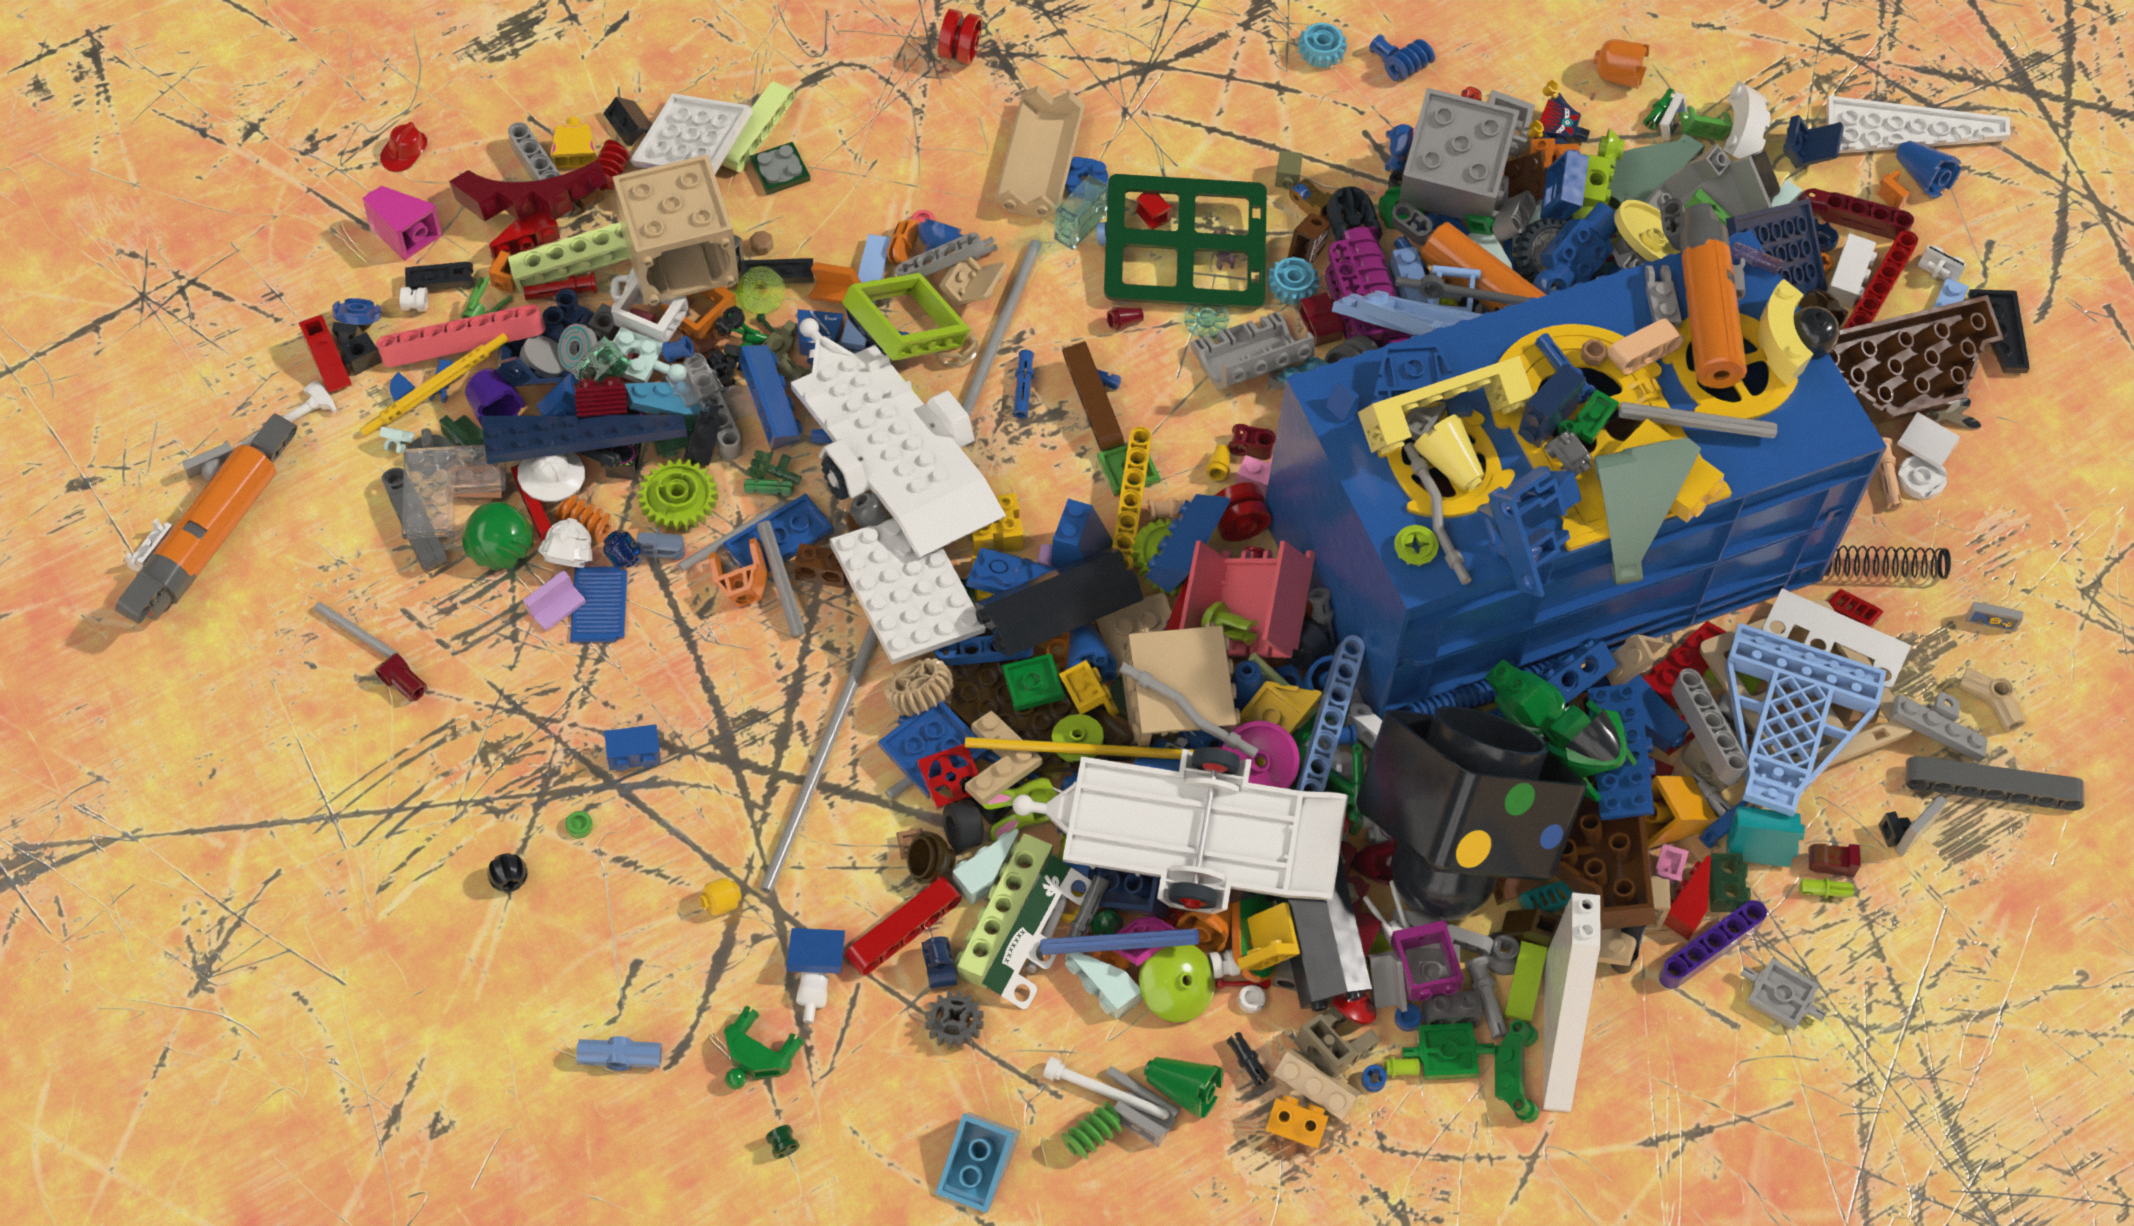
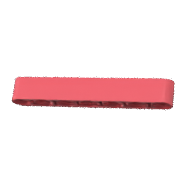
M530 304L386 335L377 340L376 346L383 364L386 367H395L473 350L481 344L484 346L502 333L506 335L509 340L508 342L535 337L542 334L546 327L539 307Z

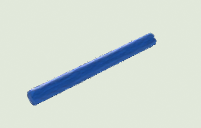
M1194 928L1047 938L1040 941V950L1043 955L1197 945L1199 943V932Z

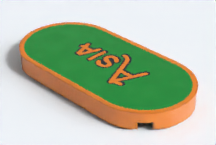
M1256 893L1255 898L1231 903L1232 952L1237 966H1239L1237 959L1248 955L1247 951L1253 949L1247 919L1275 906L1274 901H1267L1265 899V894ZM1277 964L1263 970H1243L1241 973L1249 981L1260 983L1270 979L1275 974Z

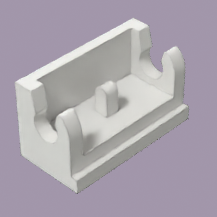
M156 518L152 522L154 529L135 554L128 553L125 557L127 567L139 572L172 530V524L166 522L162 526Z

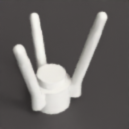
M1393 880L1389 883L1401 923H1398L1397 920L1387 923L1367 896L1363 897V900L1374 916L1382 921L1380 932L1383 933L1390 946L1393 931L1411 928L1406 920Z

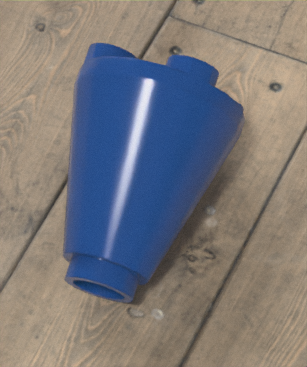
M1090 622L1071 630L1066 670L1087 660L1091 669L1097 668L1103 680L1101 682L1112 681L1117 676L1116 658L1096 627Z

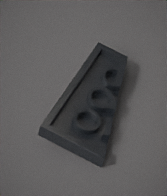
M1970 289L1967 294L1969 299L1988 295L2004 339L1991 345L2003 373L2027 374L2030 366L2017 291Z

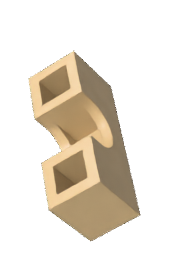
M1295 1048L1287 1051L1273 1075L1339 1119L1344 1120L1349 1117L1363 1093L1340 1078L1334 1079L1326 1075L1315 1066L1316 1062Z

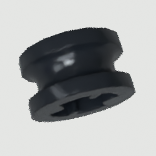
M1397 170L1390 174L1388 181L1389 189L1401 187L1404 171Z

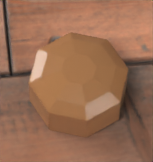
M766 231L755 232L750 237L751 250L758 255L768 254L773 248L772 235Z
M1589 339L1582 345L1581 359L1587 365L1599 366L1605 361L1607 346L1603 342Z

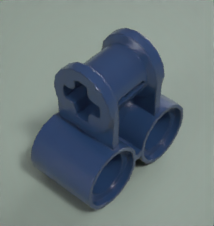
M563 289L556 294L557 306H550L544 310L543 321L547 326L562 324L567 328L569 325L583 324L588 328V323L595 313L578 304L577 294L573 290Z
M938 936L921 942L930 990L957 986L956 972L948 937Z

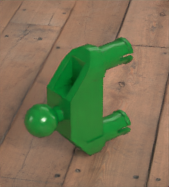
M745 1006L734 1023L727 1025L723 1030L732 1065L736 1067L726 1073V1085L733 1090L741 1089L746 1083L745 1074L755 1080L785 1075L791 1069V1061L804 1045V1041L799 1036L795 1039L796 1034L790 1033L779 1051H772L746 1035L749 1028L758 1019L759 1014L754 1009L750 1012L751 1007Z

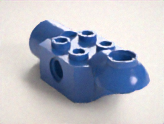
M1598 202L1585 219L1569 220L1541 253L1542 264L1547 270H1543L1536 276L1533 285L1548 295L1551 293L1552 283L1555 284L1556 290L1561 291L1577 283L1588 282L1614 251L1610 239L1618 231L1614 220L1615 211L1606 204Z

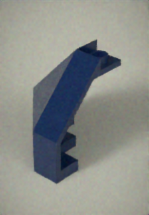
M545 324L546 329L540 335L559 343L560 336L566 328L562 324L552 326ZM528 338L507 342L498 348L496 370L513 387L559 384L571 373L565 370L559 377L544 378L535 374L536 370L528 368L518 358L521 348ZM598 346L597 355L593 356L592 359L594 361L593 365L586 372L574 374L580 380L588 379L606 353Z

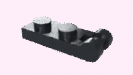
M455 262L405 267L406 287H410L412 290H417L419 287L427 288V290L456 287L471 289L474 287V278L471 276L474 271L473 264L471 262Z

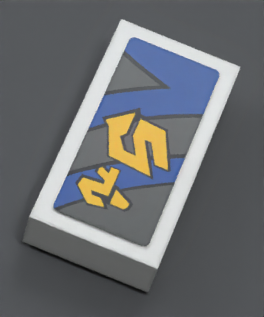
M1676 93L1660 122L1663 141L1671 142L1680 124L1679 114L1681 111H1687L1684 93Z

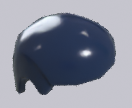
M1814 218L1820 252H1829L1836 247L1839 235L1830 226L1829 222L1819 224L1818 219Z

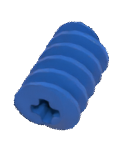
M1416 39L1406 47L1388 56L1384 61L1385 70L1393 81H1398L1399 78L1405 80L1408 76H1412L1415 72L1420 71L1422 67H1427L1428 63H1433L1435 61V54L1425 40Z

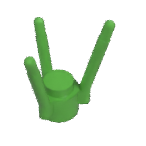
M479 277L468 304L461 314L462 319L485 314V307L479 303V300L489 282V277H486L484 281L483 277ZM507 296L487 313L499 311L512 299V296Z

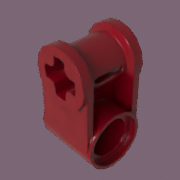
M1235 424L1233 426L1232 441L1228 444L1230 453L1236 456L1247 455L1260 460L1271 459L1276 440L1273 431L1245 424Z

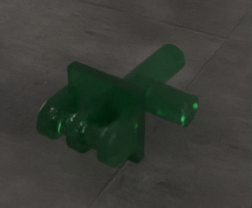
M761 450L755 451V459L751 460V467L747 469L748 475L757 479H764L768 473L783 480H790L793 484L799 486L802 476L786 470L791 460L789 455L782 454L778 465L775 466L771 464L774 452L771 451L768 454Z

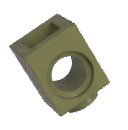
M1279 152L1275 187L1292 189L1299 183L1303 153Z

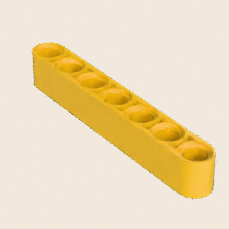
M1143 426L1133 428L1129 435L1112 548L1119 549L1123 554L1124 560L1122 562L1127 570L1132 569L1134 558L1131 555L1135 550L1131 546L1136 542L1134 538L1138 533L1152 438L1150 430ZM1137 482L1138 485H1131L1129 483ZM1131 503L1135 506H1127L1126 504ZM1123 525H1130L1131 527L1125 528ZM1125 546V547H1128L1129 549H1124V550H1123V549H1121V548H1119V547Z

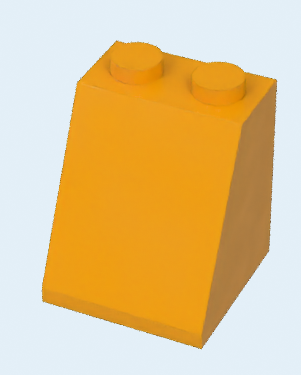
M1656 776L1652 779L1651 788L1654 814L1645 815L1648 849L1700 834L1717 820L1692 776Z

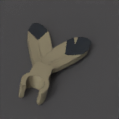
M1969 398L1952 404L1947 410H1930L1925 415L1926 417L1934 418L1932 421L1938 424L1948 421L1970 430H1977L1981 427L1978 420L1962 414L1970 407L1971 400Z

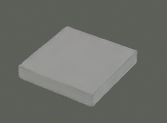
M1938 796L1908 827L1895 848L1898 854L1903 857L1935 823L1948 802L1944 797Z

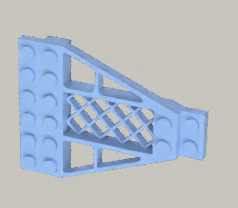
M1375 291L1366 296L1350 294V296L1335 301L1332 312L1411 335H1423L1432 332L1436 328H1445L1461 320H1470L1481 315L1480 313L1393 297L1383 291Z
M1738 623L1725 664V672L1737 740L1748 760V767L1743 773L1746 787L1742 800L1793 817L1802 794L1875 715L1880 705L1887 671ZM1734 670L1767 681L1768 687L1763 702L1738 695ZM1781 686L1793 689L1794 692L1786 695ZM1775 691L1779 698L1771 700ZM1806 694L1817 697L1819 700L1811 703ZM1799 698L1804 706L1796 709L1790 700ZM1831 703L1866 714L1851 731L1826 723ZM1784 704L1789 712L1781 715L1775 706ZM1822 706L1821 712H1820V714H1819V713L1817 712L1816 708H1819V707ZM1741 707L1759 714L1750 750H1748ZM1769 710L1773 718L1766 720ZM1809 712L1814 720L1806 723L1800 714ZM1793 718L1798 726L1790 729L1785 720ZM1778 724L1783 732L1775 735L1769 726ZM1813 727H1816L1815 734L1810 730ZM1763 731L1768 738L1760 741ZM1803 732L1808 741L1800 743L1795 734ZM1822 734L1842 740L1818 768L1812 772ZM1788 738L1793 747L1784 749L1780 740ZM1772 744L1777 753L1769 755L1764 746ZM1811 747L1808 755L1805 749ZM1797 752L1803 761L1794 764L1789 755Z

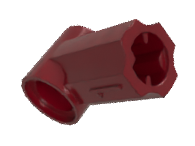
M397 653L392 654L375 669L377 676L384 684L396 688L410 702L418 701L427 689L426 683L410 670L406 661Z

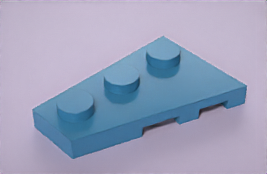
M689 381L681 383L625 384L626 402L629 409L658 415L660 412L671 415H684L685 418L694 419L695 414L702 411Z

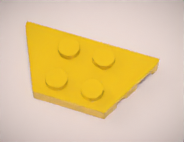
M1266 681L1241 711L1240 724H1237V727L1252 721H1268L1279 725L1292 735L1322 698L1323 694L1318 690L1311 691L1297 686H1285L1276 682ZM1257 758L1255 764L1258 767H1262L1265 765V759Z

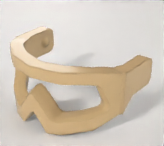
M970 334L969 340L972 345L962 355L959 353L949 354L943 352H935L933 354L937 361L946 367H965L972 363L976 357L978 341L974 334ZM946 358H957L960 362H950Z

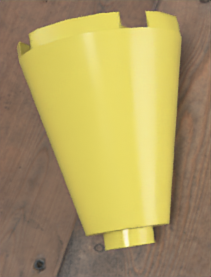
M1454 414L1433 426L1434 430L1429 434L1425 432L1415 442L1414 447L1461 490L1468 488L1469 491H1473L1483 483L1481 478L1485 474L1458 415Z

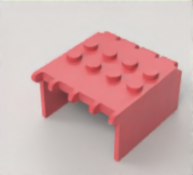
M1196 541L1179 629L1201 628L1205 611L1215 602L1220 601L1226 603L1231 613L1243 616L1247 620L1253 619L1258 621V625L1252 626L1249 630L1258 634L1255 642L1247 645L1244 641L1229 639V650H1226L1227 655L1231 657H1249L1251 654L1256 653L1259 657L1291 658L1293 650H1298L1315 559L1314 551L1307 550L1304 555L1286 541H1280L1277 558H1272L1273 553L1271 550H1265L1263 558H1250L1251 553L1249 550H1243L1241 558H1231L1230 550H1223L1222 555H1220L1202 541Z

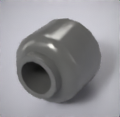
M859 494L853 499L850 507V514L861 529L868 526H877L886 519V508L875 494Z

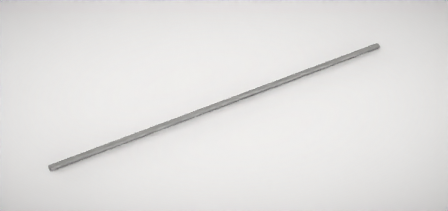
M1031 240L962 404L969 418L1042 246L1038 240ZM871 624L761 883L760 890L765 893L771 894L877 642L878 637Z

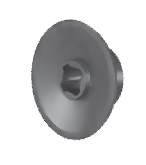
M1501 931L1489 934L1487 937L1494 941L1490 955L1480 954V957L1488 958L1489 963L1487 967L1490 971L1499 975L1514 974L1520 943L1510 935H1500ZM1500 948L1508 949L1509 954L1501 952Z

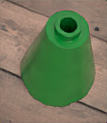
M1155 1057L1153 1060H1149L1144 1069V1075H1146V1081L1200 1119L1201 1117H1207L1218 1098L1214 1095L1216 1086L1222 1087L1224 1076L1223 1069L1216 1065L1164 1057Z

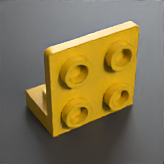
M1087 660L1059 674L1080 715L1102 704L1106 712L1117 720L1115 715L1119 711L1113 700L1108 701L1112 696L1106 684L1101 682L1103 680L1096 667L1091 669Z
M1288 903L1278 904L1247 919L1253 949L1247 951L1248 955L1237 959L1240 970H1263L1300 954Z

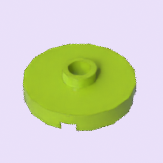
M1082 714L1069 715L1060 720L1052 733V742L1103 745L1104 741L1103 729L1098 721ZM1057 753L1059 757L1068 762H1073V760L1081 761V757L1095 758L1097 756Z

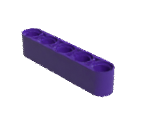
M1757 900L1745 903L1665 961L1659 973L1660 983L1668 989L1678 988L1754 934L1766 918L1767 909L1765 905ZM1748 914H1753L1757 919L1750 918ZM1728 928L1735 929L1737 933H1732ZM1708 942H1714L1718 947H1712ZM1688 956L1696 957L1698 962L1692 961ZM1668 970L1676 971L1679 976L1670 974Z

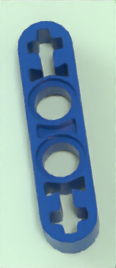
M994 635L970 637L936 649L934 652L935 657L939 661H943L946 666L1025 659L1032 656L1035 648L1033 646L1007 657L1000 654V652L990 650L993 646L992 638H994ZM971 646L979 649L975 654H967L965 650ZM958 648L960 649V653H961V654H959V655H957V653H958V652H957V649H958ZM945 650H949L948 655H944Z

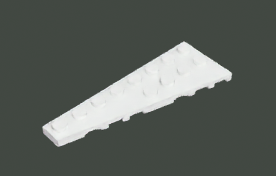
M1828 96L1827 125L1841 122L1844 126L1839 153L1897 149L1900 144L1907 141L1931 147L2008 141L2010 137V117Z

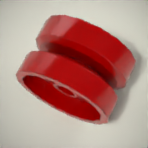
M948 9L940 31L938 57L951 60L956 55L958 62L970 65L975 58L980 41L982 16L969 13L964 18L962 11Z
M1251 482L1234 484L1214 495L1227 497L1231 500L1217 524V529L1223 540L1228 542L1248 540L1259 535L1271 524V514L1264 503V496L1257 484Z

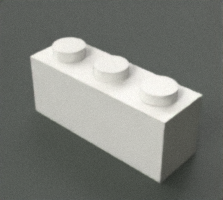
M1849 233L1827 292L1836 298L1839 304L1852 308L1855 300L1860 301L1865 290L1861 286L1862 282L1867 283L1871 270L1867 269L1868 265L1873 266L1877 253L1873 252L1876 242Z

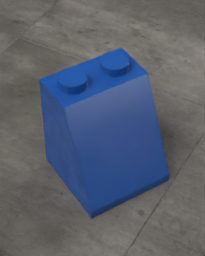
M1068 498L1052 543L1051 565L1057 569L1112 547L1113 539L1092 505Z

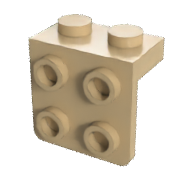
M972 257L967 258L950 267L939 288L956 306L987 300L993 294V288L996 283L1003 278V272L1007 265L1004 262L981 267Z
M1635 634L1627 638L1625 644L1619 649L1611 651L1610 653L1618 665L1606 674L1611 686L1627 684L1655 662L1656 658L1653 654L1664 646L1663 641Z

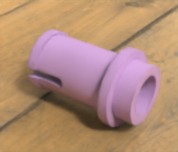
M1042 544L1038 559L1035 562L1052 567V545Z

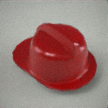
M411 121L408 124H401L393 128L389 141L380 154V162L383 167L393 172L409 169L425 150L427 137Z

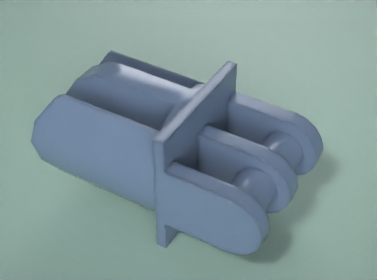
M659 528L656 529V533L643 532L637 535L640 555L654 557L656 563L658 558L680 560L685 556L684 538L682 535L659 533Z

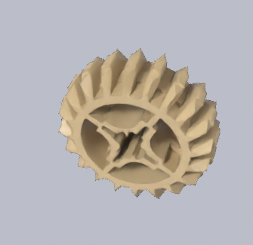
M926 658L924 661L919 659L916 663H910L907 667H901V670L895 672L894 677L888 680V684L885 686L886 691L884 692L886 700L895 713H899L901 716L906 714L912 716L914 713L920 715L925 710L929 711L930 708L937 707L939 702L945 701L944 697L951 694L950 690L953 688L952 674L944 662L939 661L937 658L932 660Z

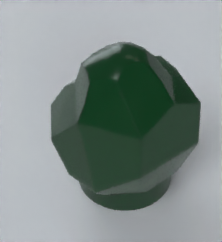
M1107 909L1096 913L1090 926L1094 935L1116 934L1123 928V919L1112 909Z

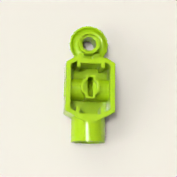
M1610 128L1607 131V135L1600 138L1597 155L1583 153V155L1589 156L1583 205L1571 216L1572 219H1585L1598 202L1606 205L1609 203L1611 196L1610 182L1613 180L1616 160L1621 161L1625 144V140L1620 139Z

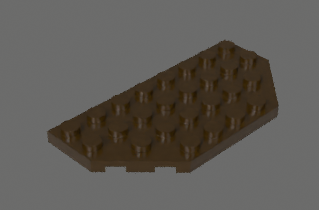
M985 628V633L974 637L992 636L993 632L991 629ZM971 646L965 652L967 654H975L979 649ZM994 646L990 648L991 651L997 652ZM958 648L957 655L961 654L960 649ZM1035 653L1025 659L953 665L951 711L970 729L972 723L992 711L1022 740L1052 742V733L1057 723L1069 715L1080 714L1061 680L1060 673H1058L1065 699L1014 711L1002 671V665L1038 657ZM1100 706L1082 714L1092 717L1101 725L1104 735L1103 745L1127 746L1134 740L1133 733ZM1036 752L1042 757V765L1031 773L1079 772L1080 761L1073 760V762H1068L1054 752ZM1097 755L1094 759L1110 761L1114 756Z

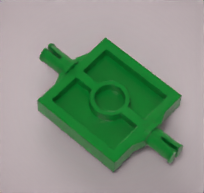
M1472 1023L1418 1025V1046L1402 1047L1401 1049L1402 1059H1419L1422 1065L1424 1080L1478 1078L1477 1060L1479 1055L1495 1054L1494 1043L1478 1044L1473 1033Z

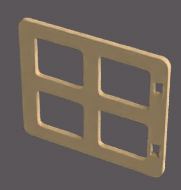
M1818 599L1812 601L1834 611L1832 606L1825 600ZM1767 618L1751 623L1748 626L1763 630ZM1773 621L1770 623L1772 632L1776 634L1785 632L1786 627L1782 622ZM1794 624L1791 630L1800 626ZM1736 629L1703 641L1699 649L1701 656L1729 698L1725 672L1727 659L1724 654L1730 651ZM1834 642L1845 658L1873 666L1865 655ZM1735 673L1738 695L1763 702L1766 693L1758 696L1750 695ZM1782 686L1786 695L1794 692L1793 689ZM1884 686L1879 705L1888 722L1858 733L1829 766L1905 738L1911 734L1912 728L1891 718L1895 697L1888 687ZM1775 691L1771 700L1779 698ZM1806 694L1811 703L1819 700L1817 697ZM1796 698L1790 701L1794 703L1796 701H1800V699ZM1780 704V705H1777V706H1775V707L1778 709V708L1783 707V706H1785V705H1784V704ZM1822 706L1819 707V708H1816V710H1817V712H1818L1819 714H1820V712H1821ZM1741 707L1742 717L1754 734L1759 714ZM1829 707L1826 723L1846 730L1832 708ZM1769 726V727L1771 728V730L1773 731V733H1774L1775 735H1777V734L1775 733V731L1773 730V728H1772L1771 726ZM1763 731L1760 741L1768 738ZM1883 731L1886 737L1876 740L1873 734ZM1826 735L1831 744L1818 748L1816 757L1820 762L1814 764L1812 772L1818 768L1842 740ZM1772 744L1764 746L1769 755L1777 753ZM1789 755L1794 764L1803 761L1800 756L1793 757Z

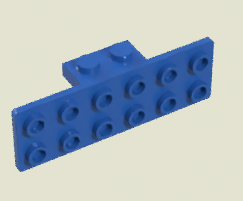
M1636 682L1589 688L1587 690L1588 701L1591 700L1602 710H1612L1619 713L1626 733L1627 747L1637 761V764L1633 766L1626 758L1623 765L1617 769L1606 770L1596 774L1597 791L1601 796L1599 800L1601 820L1654 814L1651 775L1656 774L1654 758L1649 759V753H1653L1652 737L1646 738L1640 684Z

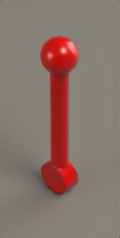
M1221 978L1215 981V986L1218 989H1223L1225 986L1255 985L1267 990L1271 986L1270 979L1260 983L1224 981Z

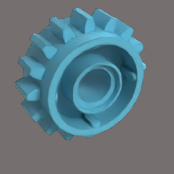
M1315 23L1307 26L1306 31H1301L1297 44L1298 53L1302 54V59L1306 60L1310 65L1330 67L1333 64H1338L1339 59L1343 60L1347 49V38L1342 36V30H1339L1334 25Z
M1283 258L1279 263L1275 262L1274 268L1269 270L1267 284L1270 285L1269 292H1273L1274 298L1279 299L1284 304H1299L1300 299L1317 294L1320 277H1317L1318 271L1313 269L1312 263H1308L1303 258Z

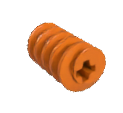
M576 494L560 504L555 513L556 520L576 519L588 530L591 539H595L596 543H601L605 540L611 528L610 513H606L602 517L603 509L598 508L594 512L595 505L589 504L586 507L587 501L581 499L578 502L579 497Z

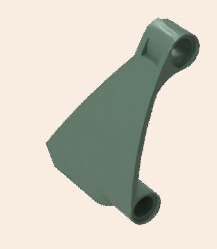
M1684 134L1678 141L1623 151L1621 161L1616 160L1613 180L1609 186L1611 196L1607 204L1618 209L1626 200L1645 202L1658 185L1681 170L1690 161L1699 157L1703 153L1705 145Z
M1688 437L1626 448L1621 452L1594 457L1597 478L1601 483L1612 549L1611 571L1615 585L1643 580L1641 560L1656 536L1701 450Z

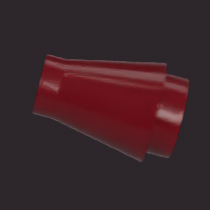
M1113 307L1112 310L1107 312L1109 328L1117 331L1144 320L1141 308Z

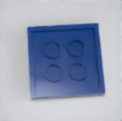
M939 702L937 707H932L929 711L925 710L920 715L916 713L880 739L878 746L929 799L930 794L917 765V760L965 743L966 737H977L944 702ZM968 748L974 764L988 754V749ZM957 755L949 757L952 767L958 769L967 766L965 759ZM938 761L931 764L929 778L941 774L942 769ZM952 772L946 774V779L950 782L956 778ZM945 786L935 788V790L938 792Z

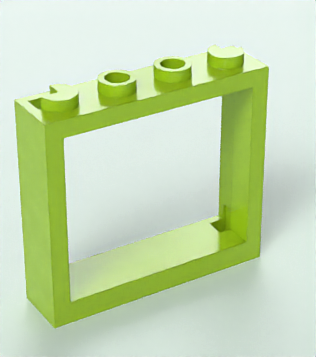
M921 273L851 284L842 301L843 305L892 361L960 348L971 330ZM911 294L940 328L901 335L872 301Z

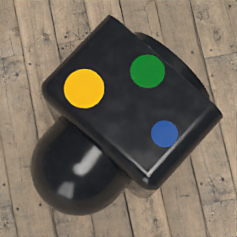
M1458 706L1439 707L1435 710L1434 714L1389 709L1385 711L1356 798V806L1364 816L1396 841L1391 859V876L1395 889L1402 901L1411 910L1425 918L1437 921H1454L1465 918L1480 909L1491 896L1498 877L1546 881L1555 876L1588 783L1555 758L1548 755L1549 746L1541 737L1505 718L1480 710Z

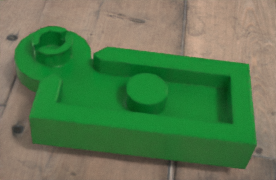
M1596 389L1577 415L1575 421L1564 420L1559 424L1557 429L1558 435L1568 429L1569 432L1574 431L1578 438L1592 444L1617 410L1619 402Z

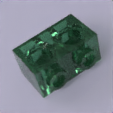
M604 336L570 371L578 381L581 379H591L596 373L593 380L594 382L604 381V378L621 376L632 362L613 341Z
M1710 853L1709 901L1711 912H1734L1751 900V891L1749 887H1746L1745 881L1748 875L1747 864L1743 863L1742 853ZM1723 868L1729 869L1732 874L1725 872ZM1726 892L1732 893L1735 898L1728 896Z

